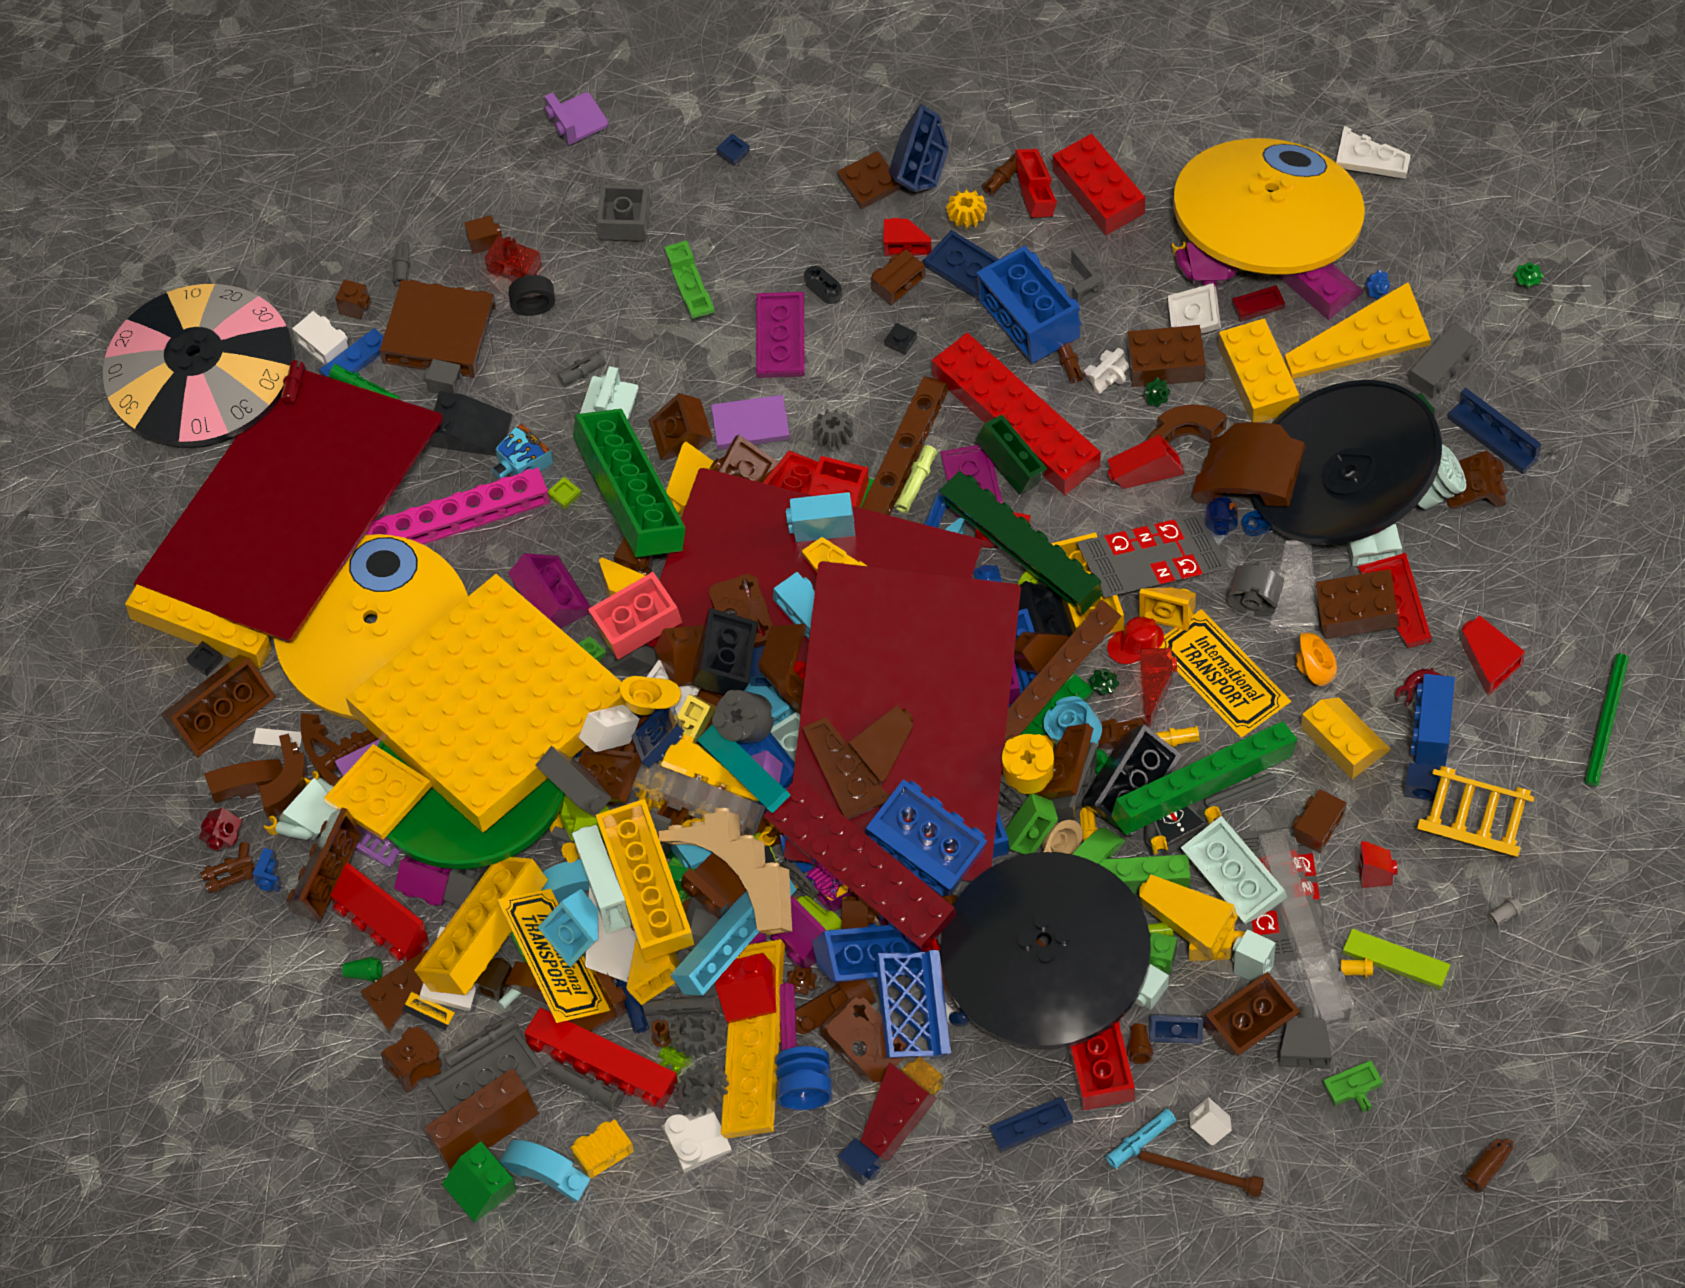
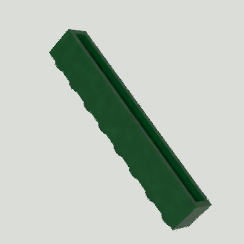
M959 470L939 490L943 503L1082 615L1103 595L1100 585L1102 582L1094 573L1088 574L1083 570L1084 567L1078 560L1068 558L1065 551L1059 545L1055 544L1053 546L1048 542L1049 540L1043 532L1033 530L1030 523L1024 517L1020 516L1018 518L1013 514L1012 508L1005 502L1002 504L998 502L995 495L989 489L983 490L973 476H966Z

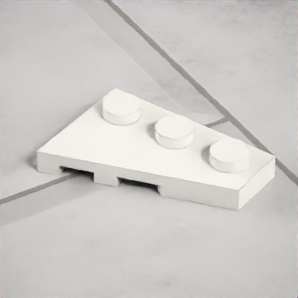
M1344 126L1336 164L1347 170L1406 179L1410 154L1387 144L1380 145L1371 141V137L1364 134L1359 136L1351 132V128Z

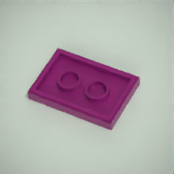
M979 444L940 451L947 482L960 470L966 476H973L983 490L989 489L995 495L996 500L1001 504L1003 503L993 461Z

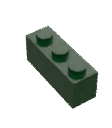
M1000 415L983 425L975 441L1019 494L1037 486L1047 471V467L1006 418Z

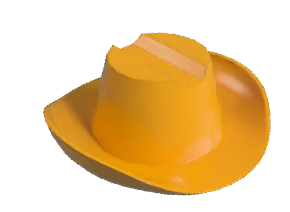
M1310 632L1300 633L1301 650L1295 656L1298 661V669L1318 686L1329 684L1337 674V662L1332 650L1316 634Z

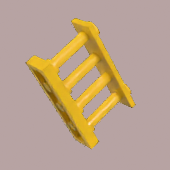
M1441 766L1440 770L1434 769L1433 774L1440 776L1430 816L1427 815L1426 820L1420 819L1417 829L1519 857L1521 847L1516 846L1517 840L1515 838L1525 802L1530 801L1534 803L1535 797L1530 796L1531 791L1516 787L1515 791L1461 777L1455 775V769ZM1450 780L1465 783V788L1455 823L1452 822L1451 827L1441 825L1442 819H1440ZM1475 787L1490 790V795L1480 830L1477 829L1476 834L1466 832L1467 826H1465ZM1500 794H1505L1516 799L1505 837L1498 841L1491 839L1492 833H1490Z

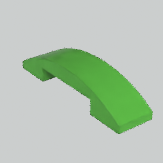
M687 240L665 246V253L673 277L691 318L694 319L714 313V306L708 292L704 288Z
M1103 827L1089 836L1075 850L1073 855L1101 864L1107 857L1111 858L1122 847L1125 839Z

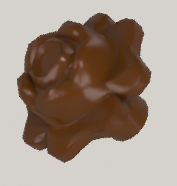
M796 966L794 971L787 973L788 980L786 983L794 985L795 994L807 995L809 990L815 989L814 982L817 979V975L812 973L810 967L801 968Z

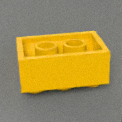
M1339 697L1321 699L1302 714L1301 729L1352 780L1390 751V747Z

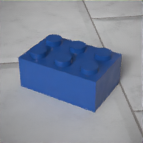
M1424 674L1423 683H1418L1411 755H1416V764L1440 768L1441 766L1446 767L1455 677Z

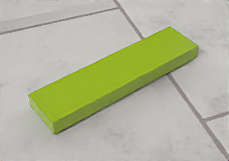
M1353 928L1343 949V954L1357 960H1365V957H1368V960H1373L1374 966L1440 990L1451 966L1449 963Z

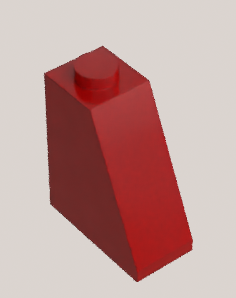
M1160 434L1107 459L1110 466L1108 474L1112 482H1117L1123 489L1185 474L1179 454Z
M1480 615L1474 621L1469 620L1461 630V644L1485 692L1491 695L1523 665L1525 651Z

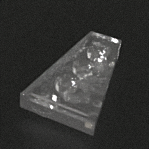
M1296 540L1286 541L1279 573L1284 578V584L1274 614L1271 615L1269 633L1318 631L1319 620L1311 544Z

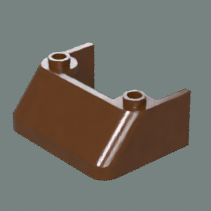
M805 624L771 626L759 661V669L779 694L801 714L804 680L793 668L807 626Z

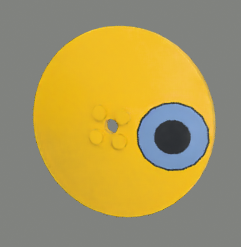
M1247 138L1224 142L1196 155L1179 174L1173 197V208L1178 224L1185 235L1198 248L1230 266L1264 274L1302 273L1321 268L1336 261L1348 252L1357 241L1361 233L1365 213L1364 201L1359 187L1339 164L1309 147L1284 140L1267 138Z
M364 535L293 641L285 642L274 638L278 660L290 683L306 700L330 714L357 720L350 713L345 697L468 597L462 580L451 565L427 546L393 535ZM369 614H374L378 617L372 624L364 621L365 617Z

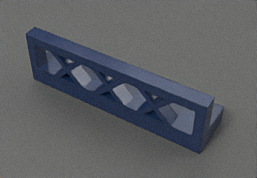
M1466 387L1461 391L1460 402L1448 413V419L1521 474H1524L1539 460L1541 443Z

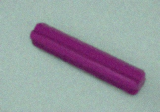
M789 983L780 984L781 1052L797 1047L795 987Z

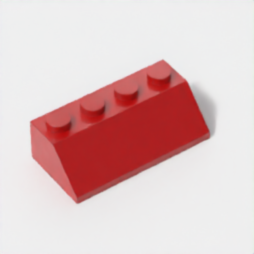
M347 863L344 866L330 895L334 912L342 918L346 916L351 920L353 927L359 932L365 931L370 935L369 938L378 947L384 946L388 949L389 955L397 962L403 961L406 963L420 954L429 945L423 921L352 865Z

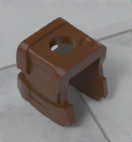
M418 1026L415 1028L409 1027L396 1044L390 1045L381 1053L384 1068L394 1076L406 1093L412 1091L419 1081L426 1077L430 1079L441 1073L442 1063L438 1058L439 1048L431 1036Z

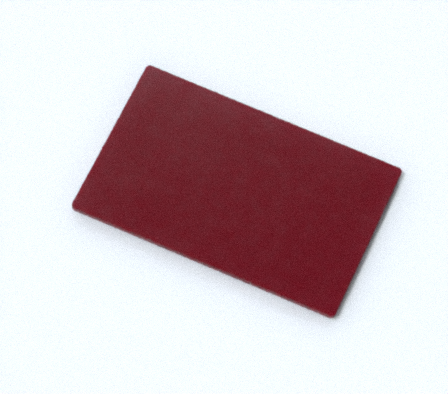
M304 369L301 378L302 387L298 389L295 402L285 404L284 400L280 398L279 402L262 420L237 435L134 582V586L140 585L210 612L231 623L285 642L293 641L442 422V414Z
M700 468L681 517L685 526L683 550L668 554L659 579L678 608L682 623L675 627L704 625L709 608L713 609L709 595L710 587L716 583L749 573L751 577L756 576L760 591L764 597L773 626L794 624L774 602L773 589L798 572L802 578L806 577L811 582L815 591L817 573L802 555V550L816 540L796 542L795 535L789 533L786 508H791L790 499L811 497L812 495L707 468ZM852 506L855 536L826 539L844 550L847 555L856 561H861L869 567L971 579L983 546L982 540L979 538ZM746 589L745 591L746 593H748V596L750 597V591L749 589ZM759 629L760 636H764L762 630ZM805 635L796 661L807 663L809 640ZM660 636L644 645L655 648Z
M821 561L818 564L793 781L798 777L840 812L806 740L802 727L826 717L847 742L846 744L849 745L852 739L896 705L901 710L905 708L913 717V729L882 788L891 796L903 779L908 783L913 781L922 788L924 795L928 798L931 796L935 797L943 804V809L949 813H957L964 819L963 823L970 829L975 827L985 835L984 839L987 840L985 850L962 881L972 882L980 874L992 867L1002 773V753L1005 744L1021 587L1013 583ZM882 806L849 821L865 833L866 827ZM904 818V819H903V821H905V822H911V821H912V820H910V819H908V818ZM924 834L925 837L932 838V835ZM786 840L784 858L786 860L814 863ZM945 849V852L953 853L951 849Z

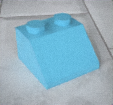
M582 889L561 901L537 927L569 967H572L598 940V909Z

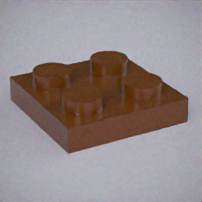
M878 151L837 171V177L861 209L902 189V185L891 176L889 165Z

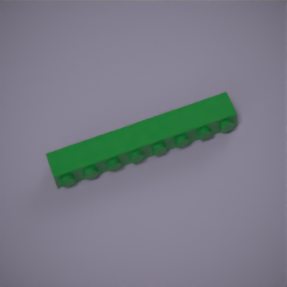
M1282 721L1117 798L1111 817L1124 834L1128 835L1291 758L1298 739Z

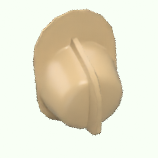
M1074 820L1056 822L1041 843L1044 852L1073 854L1081 845L1083 830L1080 824Z

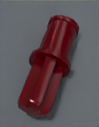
M299 360L290 362L288 374L283 379L284 388L281 399L284 400L285 404L294 403L298 389L302 387L301 378L305 364L300 362L299 368H296Z

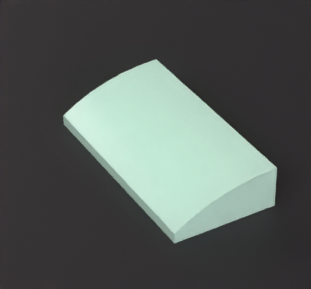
M1222 816L1181 847L1183 852L1226 902L1234 904L1237 915L1244 924L1265 914L1288 897L1283 887Z

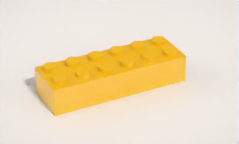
M645 799L597 814L598 827L625 899L627 911L644 961L695 945Z
M509 857L506 860L490 865L414 970L430 991L466 995L472 989L473 984L487 968L495 953L500 950L508 935L513 932L497 899L541 891L548 881L533 859Z

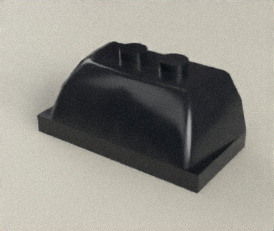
M1143 724L1136 727L1120 739L1083 798L1084 806L1096 815L1109 821L1124 833L1111 817L1116 799L1172 773L1182 754ZM1134 831V832H1132V833H1130V834H1128V835H1126V836H1127V837H1131V836H1133V835L1135 834L1136 831Z

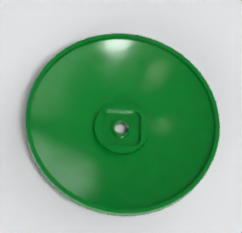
M382 741L379 742L377 747L407 765ZM547 778L485 832H481L431 787L385 838L405 855L427 865L449 869L483 867L506 860L520 853L539 839L557 818L563 806L564 795L566 794Z

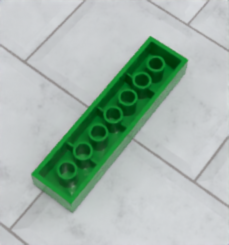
M622 408L575 414L573 439L634 556L645 557L682 551L685 526Z

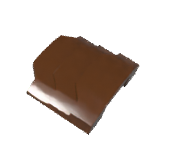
M1260 422L1233 424L1222 436L1211 440L1208 455L1205 457L1201 473L1197 475L1192 496L1195 502L1219 504L1222 493L1260 494L1267 506H1289L1305 443L1290 438L1283 427L1278 424Z

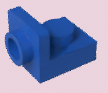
M263 849L254 869L253 878L256 886L268 892L271 890L279 892L281 885L279 878L275 876L278 861H276L273 850Z

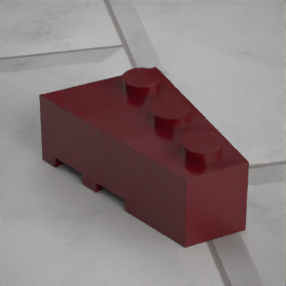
M889 1062L861 1142L880 1158L889 1162L937 1098L899 1067Z

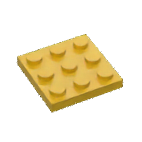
M373 744L327 793L324 801L335 810L342 807L346 808L358 825L384 840L432 787L431 780Z

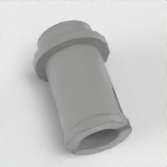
M1508 898L1505 904L1488 913L1489 919L1498 928L1512 917H1519L1523 907L1517 898Z

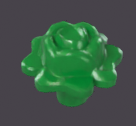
M1531 262L1525 265H1518L1517 271L1514 272L1518 284L1524 285L1527 288L1539 285L1541 283L1540 279L1544 277V274L1540 271V266L1534 265Z

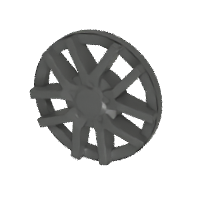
M786 860L779 865L789 869L790 880L794 885L798 886V889L795 891L800 896L808 895L812 900L817 896L819 892L813 886L814 880L808 879L806 877L808 873L801 872L795 862L790 863Z

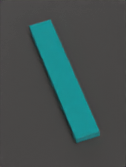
M713 724L697 739L771 813H774L790 796L735 741L727 740L721 736Z

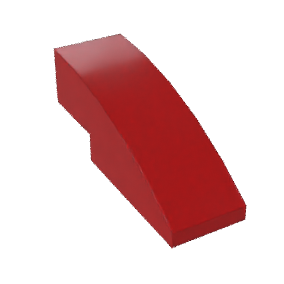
M1016 149L1015 159L1019 182L1030 217H1053L1057 201L1050 188L1052 178L1039 150Z

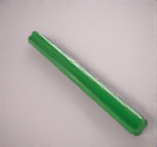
M1618 653L1615 657L1585 779V784L1588 786L1596 787L1599 785L1629 662V656L1626 654Z

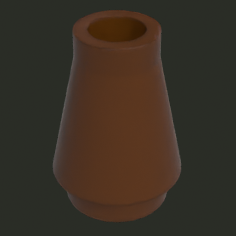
M1141 1023L1134 1024L1130 1028L1131 1034L1127 1055L1135 1064H1146L1151 1061L1154 1051L1146 1031V1026Z

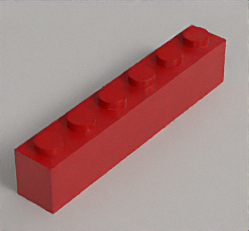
M542 1008L538 1009L524 1032L526 1043L533 1051L539 1053L543 1051L549 1054L553 1060H557L560 1063L566 1062L572 1065L577 1072L591 1074L597 1080H603L605 1085L611 1084L618 1087L627 1096L634 1095L640 1098L644 1104L650 1107L657 1106L664 1109L676 1089L674 1087L678 1083L676 1072L572 1022L563 1021L556 1023L553 1014Z

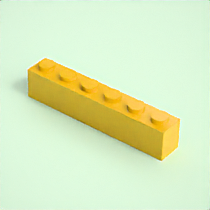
M136 585L125 603L129 617L134 621L196 645L203 641L222 655L232 659L238 655L249 657L258 669L262 668L272 651L268 635L231 623L210 612L140 585Z

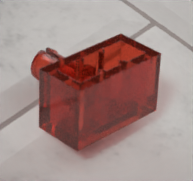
M497 236L485 256L487 271L494 276L510 279L512 282L526 275H537L542 267L539 251L516 243L515 238L511 241L510 236L505 238Z

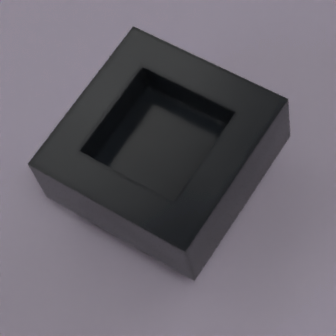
M896 323L885 338L884 345L906 355L917 339V332Z
M202 641L186 659L188 664L207 676L223 658L220 652Z

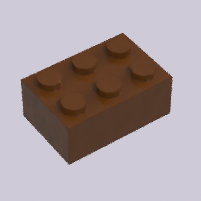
M1200 325L1127 331V350L1132 388L1145 387L1146 383L1152 382L1154 378L1166 380L1167 384L1205 381L1206 364Z
M1390 569L1316 582L1321 624L1325 639L1400 627L1395 587Z

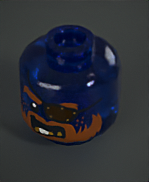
M1218 497L1211 501L1206 507L1205 523L1207 528L1221 536L1235 530L1238 525L1237 505L1226 497Z

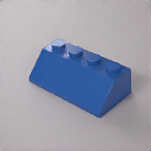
M889 925L824 931L812 941L817 966L833 982L878 978L875 955L878 953H920L916 947ZM910 959L906 967L915 975L919 971L918 959ZM884 960L885 970L892 976L898 967L891 960ZM903 971L898 974V976H907Z

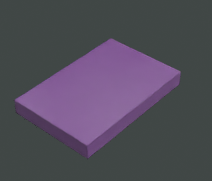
M783 395L711 405L718 450L729 448L734 437L737 435L742 436L754 445L790 440Z

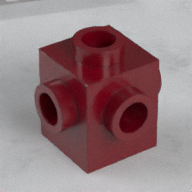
M224 808L210 811L201 824L202 830L198 839L207 843V847L216 851L231 847L238 839L237 832L242 819Z

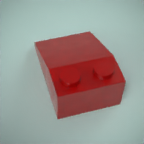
M789 450L763 483L809 494L818 461Z

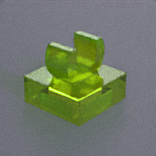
M672 1046L662 1047L658 1055L659 1058L664 1060L660 1065L667 1068L671 1064L674 1068L673 1071L677 1073V1077L680 1075L682 1068L690 1066L693 1059L690 1055L688 1057L685 1056L684 1052L678 1053L676 1048Z

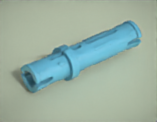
M1165 1108L1131 1137L1126 1136L1122 1140L1121 1145L1106 1155L1105 1158L1109 1165L1117 1169L1118 1166L1131 1156H1137L1141 1148L1176 1122L1173 1113Z

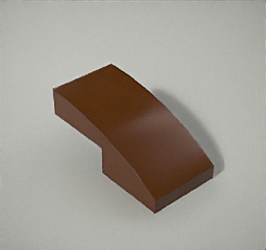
M1143 718L1120 723L1116 719L1101 721L1102 734L1098 741V748L1114 749L1119 740L1140 725H1146V722Z

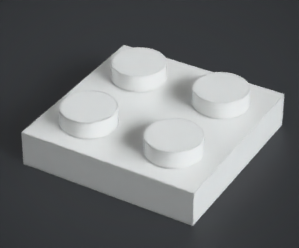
M1213 283L1168 296L1171 327L1200 325L1201 334L1221 329L1217 291Z

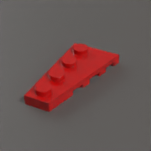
M1406 553L1359 565L1358 570L1360 574L1391 570L1400 627L1395 629L1407 648L1432 642Z

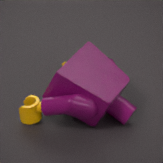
M1182 241V247H1175L1174 243H1172L1173 256L1176 257L1177 265L1186 278L1192 279L1193 285L1205 286L1213 283L1217 291V285H1226L1227 279L1233 278L1239 268L1230 266L1206 254L1193 242H1187V247L1185 241Z

